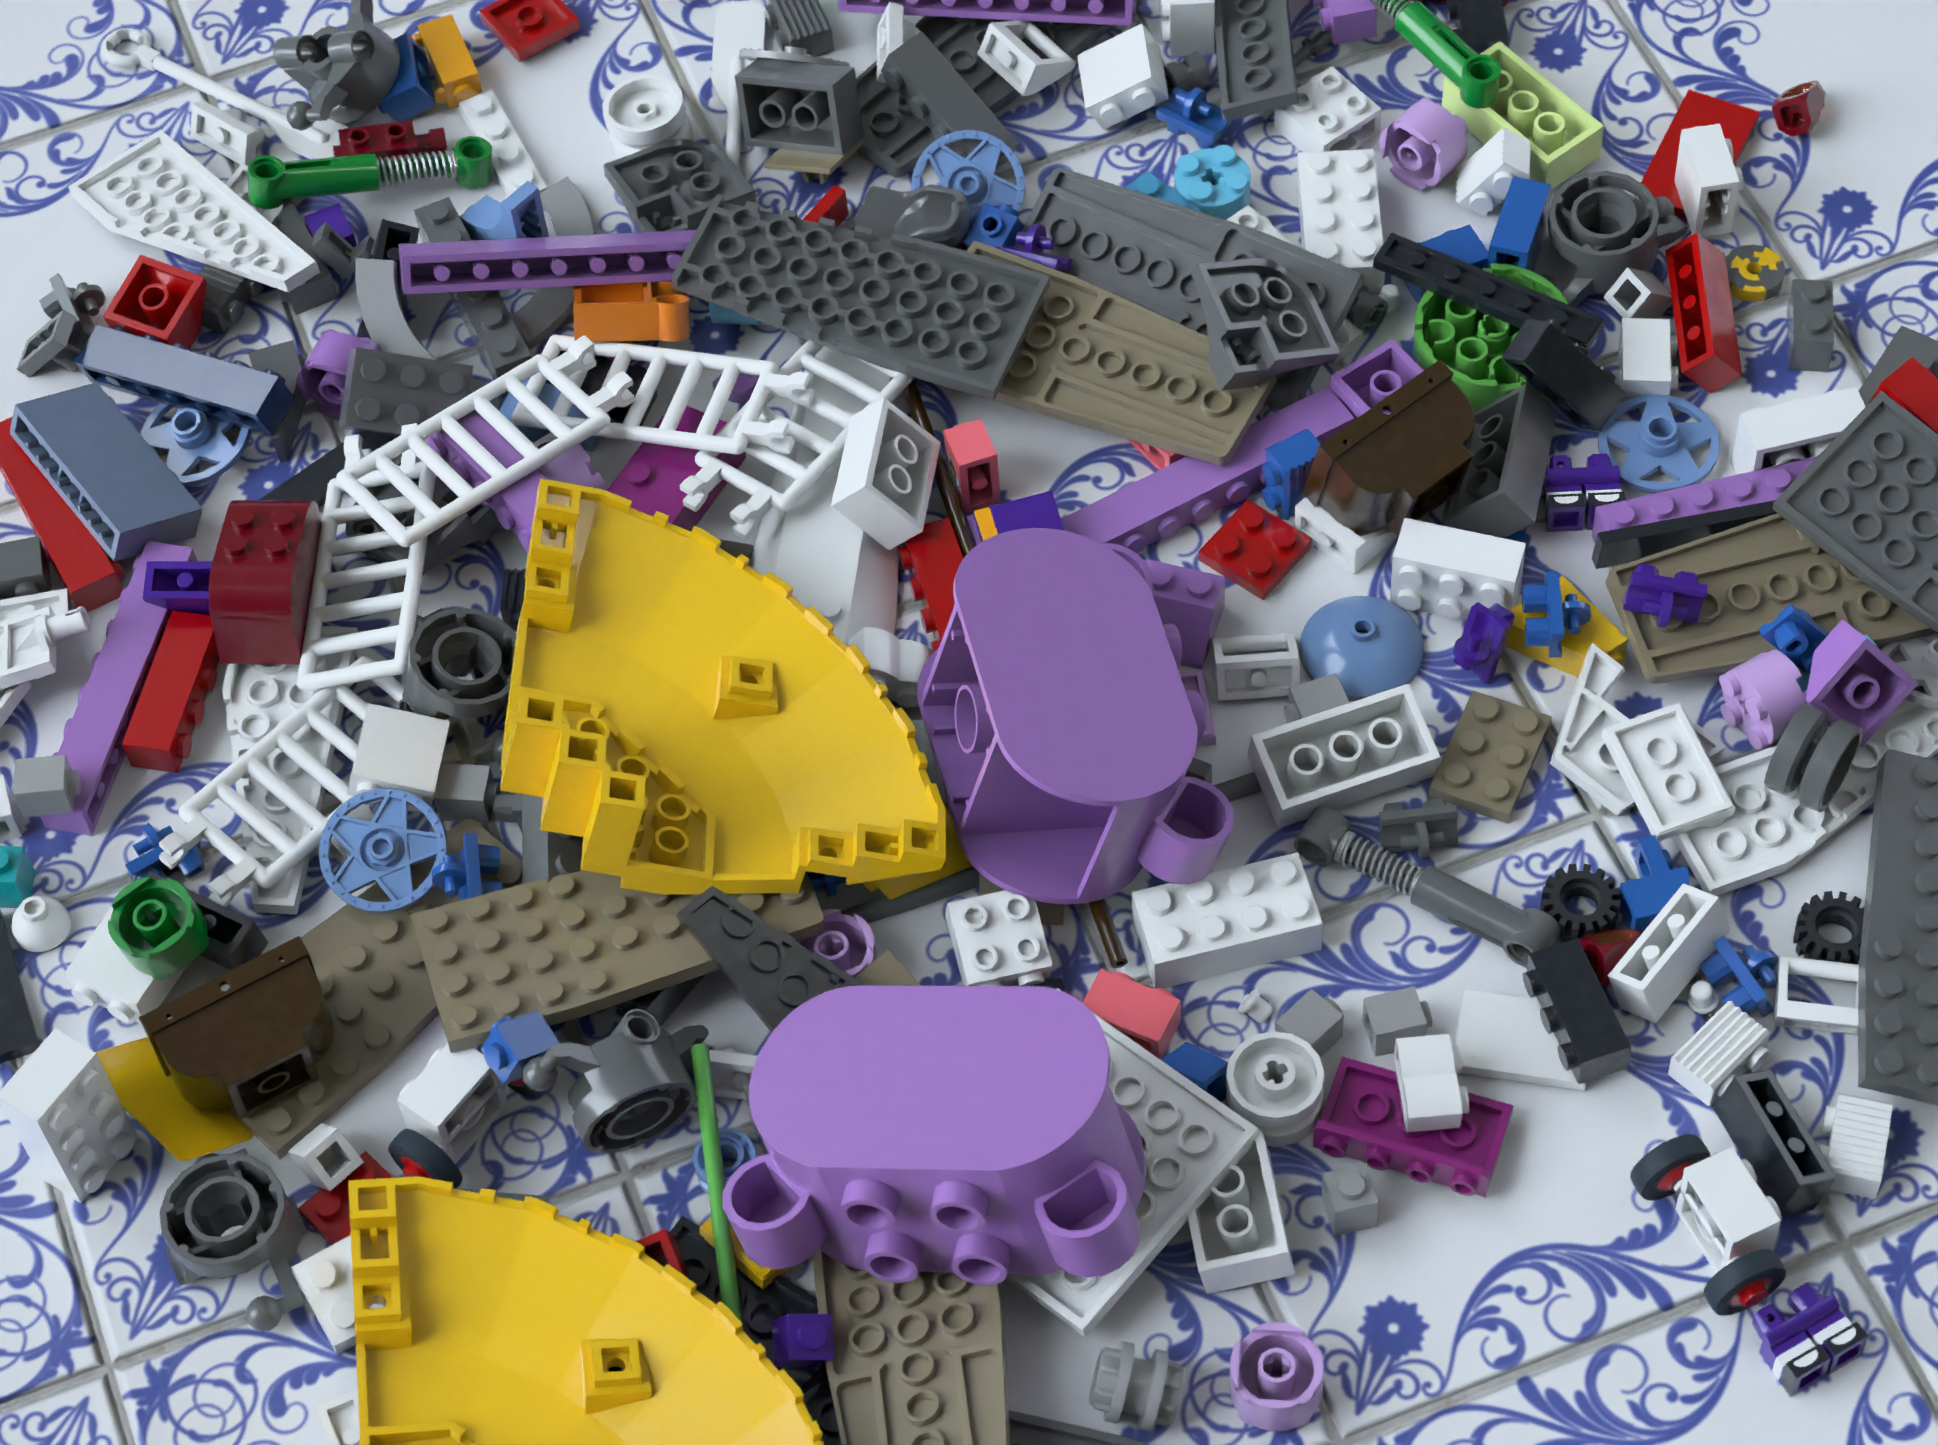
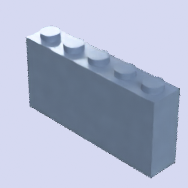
M97 382L15 404L10 435L113 561L141 554L147 540L173 544L196 536L202 511L198 500L191 496L181 484L177 475L166 466L156 450L137 431L134 423L125 417L116 406L113 398L108 396Z

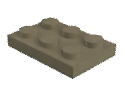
M1473 690L1430 784L1428 797L1443 798L1448 804H1456L1457 807L1508 824L1549 731L1552 716Z

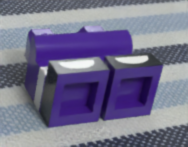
M1607 453L1592 454L1587 457L1586 467L1572 468V460L1567 455L1552 456L1550 458L1549 469H1546L1543 492L1546 532L1583 530L1584 516L1586 529L1593 530L1596 507L1626 500L1624 491L1622 492L1620 485L1619 466H1612Z
M1809 1282L1794 1289L1788 1296L1787 1303L1796 1315L1786 1320L1774 1304H1769L1757 1311L1752 1321L1758 1336L1762 1340L1759 1353L1790 1397L1823 1379L1826 1373L1829 1375L1863 1354L1869 1336L1857 1321L1852 1324L1840 1310L1839 1302L1833 1293L1824 1298Z

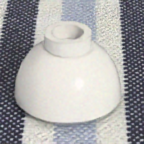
M29 897L21 903L13 915L11 926L13 937L16 943L27 951L44 952L51 950L61 944L68 936L71 929V916L63 904L51 897Z

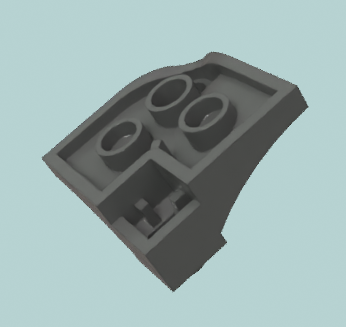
M687 139L670 140L603 164L605 177L624 204L638 233L697 230L712 201L718 194L724 195V202L739 206H745L747 201L756 202V191L728 155L715 144L700 143Z
M1250 258L1198 263L1191 271L1207 325L1210 353L1206 358L1221 391L1254 387L1258 382L1307 366L1333 362L1339 356L1340 351L1307 284L1299 276L1288 271L1275 261L1265 258Z
M402 454L393 461L396 466H401ZM436 475L433 502L441 509L459 497ZM419 478L412 479V481L418 486ZM393 484L366 488L378 501L404 496ZM480 503L429 534L423 575L439 561L459 548L473 542L483 545L502 526L497 519L495 511L488 504L483 506ZM415 510L392 515L404 527H409L413 525ZM373 518L346 523L345 528L348 538L385 531ZM395 545L363 551L362 553L369 557L375 553L388 562L408 559L410 546L402 547Z

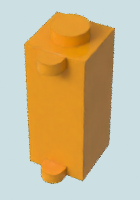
M452 14L417 25L419 33L411 37L426 52L429 65L440 87L433 94L436 102L439 104L447 103L448 108L452 109L459 107L458 102L483 93L478 71Z

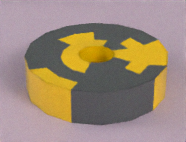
M1754 244L1744 245L1732 250L1725 257L1730 293L1734 297L1744 301L1759 302L1774 297L1781 290L1786 269L1783 260L1775 251Z

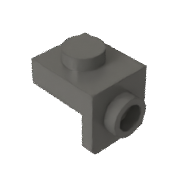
M325 223L315 232L310 248L319 262L325 266H331L341 277L346 278L352 271H356V258L373 259L371 252L375 240L368 235L353 248L330 225Z

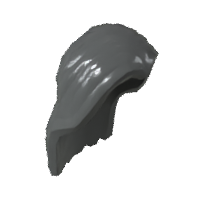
M930 184L911 192H899L873 186L866 194L864 204L860 205L854 218L855 227L859 225L872 228L874 236L891 239L894 233L954 248L960 245L967 237L971 224V210L962 192Z

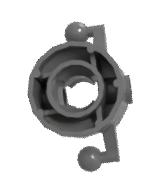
M351 0L350 16L343 30H339L334 26H327L321 28L313 35L281 37L276 41L273 49L276 64L308 91L309 101L313 104L312 107L310 103L297 101L291 104L287 110L288 123L292 128L300 131L311 128L315 121H326L329 118L336 122L348 123L359 120L370 113L389 93L397 77L400 63L397 43L373 23L372 0Z
M1611 171L1584 173L1568 180L1554 193L1548 212L1550 241L1561 256L1578 266L1577 277L1562 293L1569 305L1577 307L1591 293H1607L1627 267L1652 273L1657 249L1673 243L1682 237L1688 229L1684 223L1674 216L1675 210L1671 200L1663 196L1654 197L1644 184L1629 175ZM1538 274L1557 288L1553 278L1545 274Z
M441 608L425 617L417 615L415 633L408 649L407 675L402 694L403 699L399 701V710L443 720L451 716L478 718L498 712L500 709L506 715L516 642L515 631L499 617L479 609L453 608L445 611ZM467 672H471L473 680H461L455 678V676L465 677ZM504 734L499 735L491 746L494 760L501 764Z
M633 1009L626 1013L609 1037L591 1046L570 1042L553 1044L543 1057L536 1056L530 1059L524 1065L522 1072L524 1083L532 1090L546 1091L556 1083L558 1077L556 1066L563 1065L576 1072H581L582 1074L568 1091V1101L574 1110L573 1122L585 1149L597 1154L616 1153L635 1148L657 1138L675 1126L691 1111L697 1099L695 1087L687 1071L693 1069L691 1046L703 1043L709 1032L703 1025L683 1027L671 1035L670 1032L659 1027V1023L651 1014L641 1009Z
M246 1148L232 1154L218 1155L210 1153L197 1158L195 1164L182 1171L166 1190L159 1211L161 1232L168 1245L166 1252L180 1286L203 1276L226 1278L247 1273L269 1259L284 1297L277 1300L266 1295L256 1297L249 1303L246 1317L248 1323L254 1329L262 1332L272 1330L278 1326L282 1314L305 1305L290 1266L295 1259L301 1236L307 1234L293 1197H287L281 1182L272 1169L249 1156ZM243 1226L233 1234L222 1236L231 1227Z

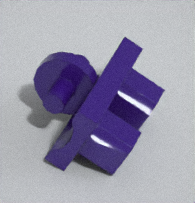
M1033 224L1029 228L1028 233H1017L1016 243L1024 244L1025 249L1015 246H1007L1006 248L994 246V248L1061 272L1071 270V258L1043 253V249L1053 250L1055 247V239L1046 237V229L1043 225Z
M1640 563L1636 571L1632 572L1623 600V609L1656 615V626L1661 628L1667 627L1670 618L1697 623L1703 601L1707 596L1708 584L1699 583L1696 573L1681 571L1675 574L1674 578L1659 575V570L1655 566Z
M1479 602L1474 604L1470 609L1462 636L1454 644L1453 654L1455 658L1453 662L1464 670H1473L1484 683L1487 684L1491 681L1499 659L1503 655L1504 645L1515 619L1514 613L1498 603H1495L1489 609Z

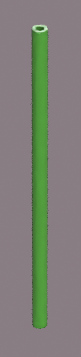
M700 1043L691 1046L721 1302L742 1322L731 1226L723 1209V1191L726 1185L708 1044Z

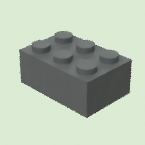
M757 58L735 75L745 144L747 146L843 155L864 138L854 67Z
M358 347L349 350L339 428L399 437L403 425L414 423L419 425L470 394L473 366Z

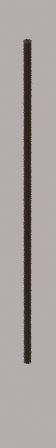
M914 379L903 390L912 419L936 438ZM939 449L934 479L964 558L976 545L941 449ZM1105 898L1089 902L1088 904L1111 967L1121 968L1125 966L1128 960Z

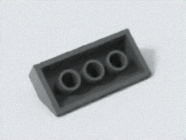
M1527 383L1474 411V428L1466 445V448L1473 454V458L1458 493L1446 501L1442 526L1506 538L1517 531L1528 529L1535 523L1557 413Z

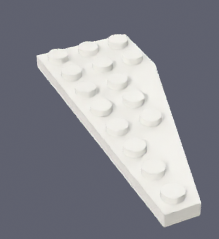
M159 130L68 186L72 197L110 231L265 285L290 292L320 273L317 263L312 257L162 130Z
M322 626L320 639L357 633L358 629ZM357 649L318 656L315 673L349 667L355 661ZM228 664L222 692L232 748V763L321 690L302 691L298 688L297 679L300 664ZM335 699L320 713L339 728L344 705ZM306 723L291 738L330 770L335 746ZM278 748L261 761L321 812L326 788ZM248 772L235 783L237 793L296 843L313 829ZM242 819L241 826L246 852L262 866L268 868L283 853ZM311 853L270 888H263L254 880L249 882L252 904L256 912L297 915Z
M1904 700L1863 747L1859 745L1856 756L1839 790L1826 809L1820 813L1800 804L1798 794L1800 785L1796 790L1785 796L1765 787L1766 771L1777 745L1714 767L1736 808L1734 814L1673 836L1702 890L1714 896H1719L1790 869L1874 803L1878 762L1888 750H1897L1926 758H1931L1938 753V709Z

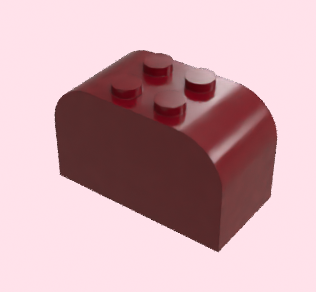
M232 500L229 503L209 577V610L220 664H300L322 525L319 508L315 501Z

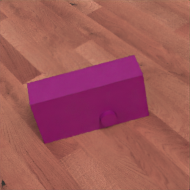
M686 406L676 431L696 433L704 412ZM666 412L664 413V415L661 417V419L658 421V423L655 425L654 428H659V427H660V425H661V423H662V421H663V418H664ZM719 419L717 426L713 432V436L727 422ZM643 442L607 491L631 500V508L654 517L656 511L669 515L668 523L692 532L693 527L697 526L728 482L722 479L709 492L702 507L697 512H694L683 505V499L688 494L680 490V484L689 476H695L702 469L695 462V456L700 450ZM746 452L738 455L719 453L716 458L738 469L746 459Z

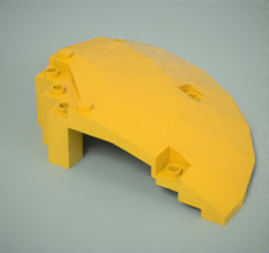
M540 478L525 571L524 601L517 626L502 746L500 791L542 797L540 830L583 837L581 870L621 876L620 888L662 895L702 894L711 886L725 894L798 893L806 871L845 877L846 885L942 870L946 860V809L936 783H931L926 771L928 765L924 752H919L914 738L916 729L913 722L902 707L895 709L887 698L889 689L884 683L877 684L869 673L871 665L859 648L854 644L847 647L833 634L835 626L813 606L806 609L792 596L793 588L788 583L771 572L763 576L747 565L749 558L743 554L737 558L720 548L721 540L702 528L694 526L692 532L668 523L669 515L656 511L654 517L631 508V500L603 489Z
M419 1176L348 1181L360 1445H824L821 1439L822 1432L817 1422L811 1419L803 1402L804 1395L800 1387L784 1369L779 1371L766 1357V1349L760 1343L756 1345L742 1330V1322L721 1301L715 1304L696 1290V1284L669 1264L663 1267L646 1255L645 1247L638 1242L614 1233L612 1237L592 1229L590 1221L581 1218L579 1222H576L558 1214V1207L535 1197L525 1196L524 1201L498 1197L496 1196V1190L481 1188L480 1193L453 1189L452 1182ZM373 1304L385 1306L384 1308H370ZM613 1366L621 1367L623 1371L610 1372L608 1369Z

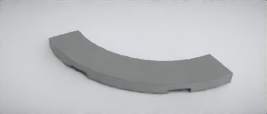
M568 177L540 193L543 210L547 213L553 224L556 237L594 235L591 215L586 202ZM573 286L542 287L529 302L511 315L529 349L541 343L566 320L565 316L572 309L574 303Z
M356 258L355 279L357 296L362 317L371 339L380 346L383 352L437 360L423 346L406 321L398 292L397 262L394 260ZM471 379L470 394L488 383ZM501 395L489 401L498 410L501 408Z

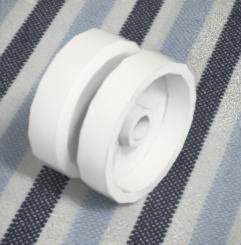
M646 74L631 77L620 82L608 92L603 102V116L606 127L610 132L613 151L618 159L662 142L677 139L693 140L689 116L686 113V104L682 90L675 81L665 76Z
M1271 1031L1253 1035L1239 1044L1229 1058L1226 1073V1106L1256 1126L1259 1131H1263L1267 1146L1280 1147L1297 1143L1313 1131L1316 1122L1321 1118L1325 1072L1320 1056L1308 1042L1290 1033Z

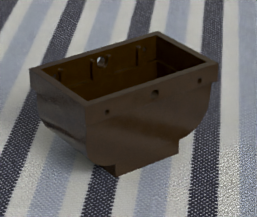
M1439 359L1320 444L1302 494L1314 507L1321 505L1338 523L1351 530L1368 532L1388 525L1397 536L1400 534L1404 518L1420 521L1457 494L1473 458V454L1466 448V445L1474 428L1475 415L1470 401L1453 382L1452 377L1454 373ZM1382 410H1389L1391 414L1386 415Z
M300 936L138 1017L166 1077L172 1076L183 1098L192 1106L208 1111L222 1110L234 1106L240 1119L320 1079L314 1063L326 1054L334 1038V1024L310 954ZM223 985H230L227 991L220 990Z

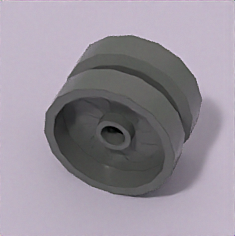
M1806 702L1796 711L1780 738L1766 771L1764 784L1765 787L1784 796L1796 790L1800 785L1798 791L1800 804L1820 813L1830 804L1844 781L1859 748L1863 729L1843 718L1828 728L1827 711Z

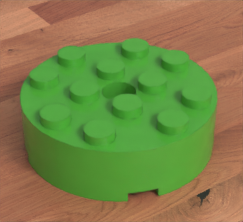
M1491 263L1490 268L1483 269L1568 304L1562 293L1552 283L1530 270L1500 263ZM1427 290L1416 310L1413 340V360L1423 370L1441 359L1454 373L1452 377L1453 382L1468 398L1474 411L1526 383L1544 401L1547 400L1501 358L1521 328Z

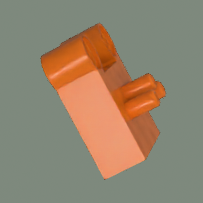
M672 281L573 286L575 341L584 335L592 342H621L633 344V341L655 340L676 342L690 338V304L688 294L674 289ZM607 357V359L612 361L615 359L614 357Z

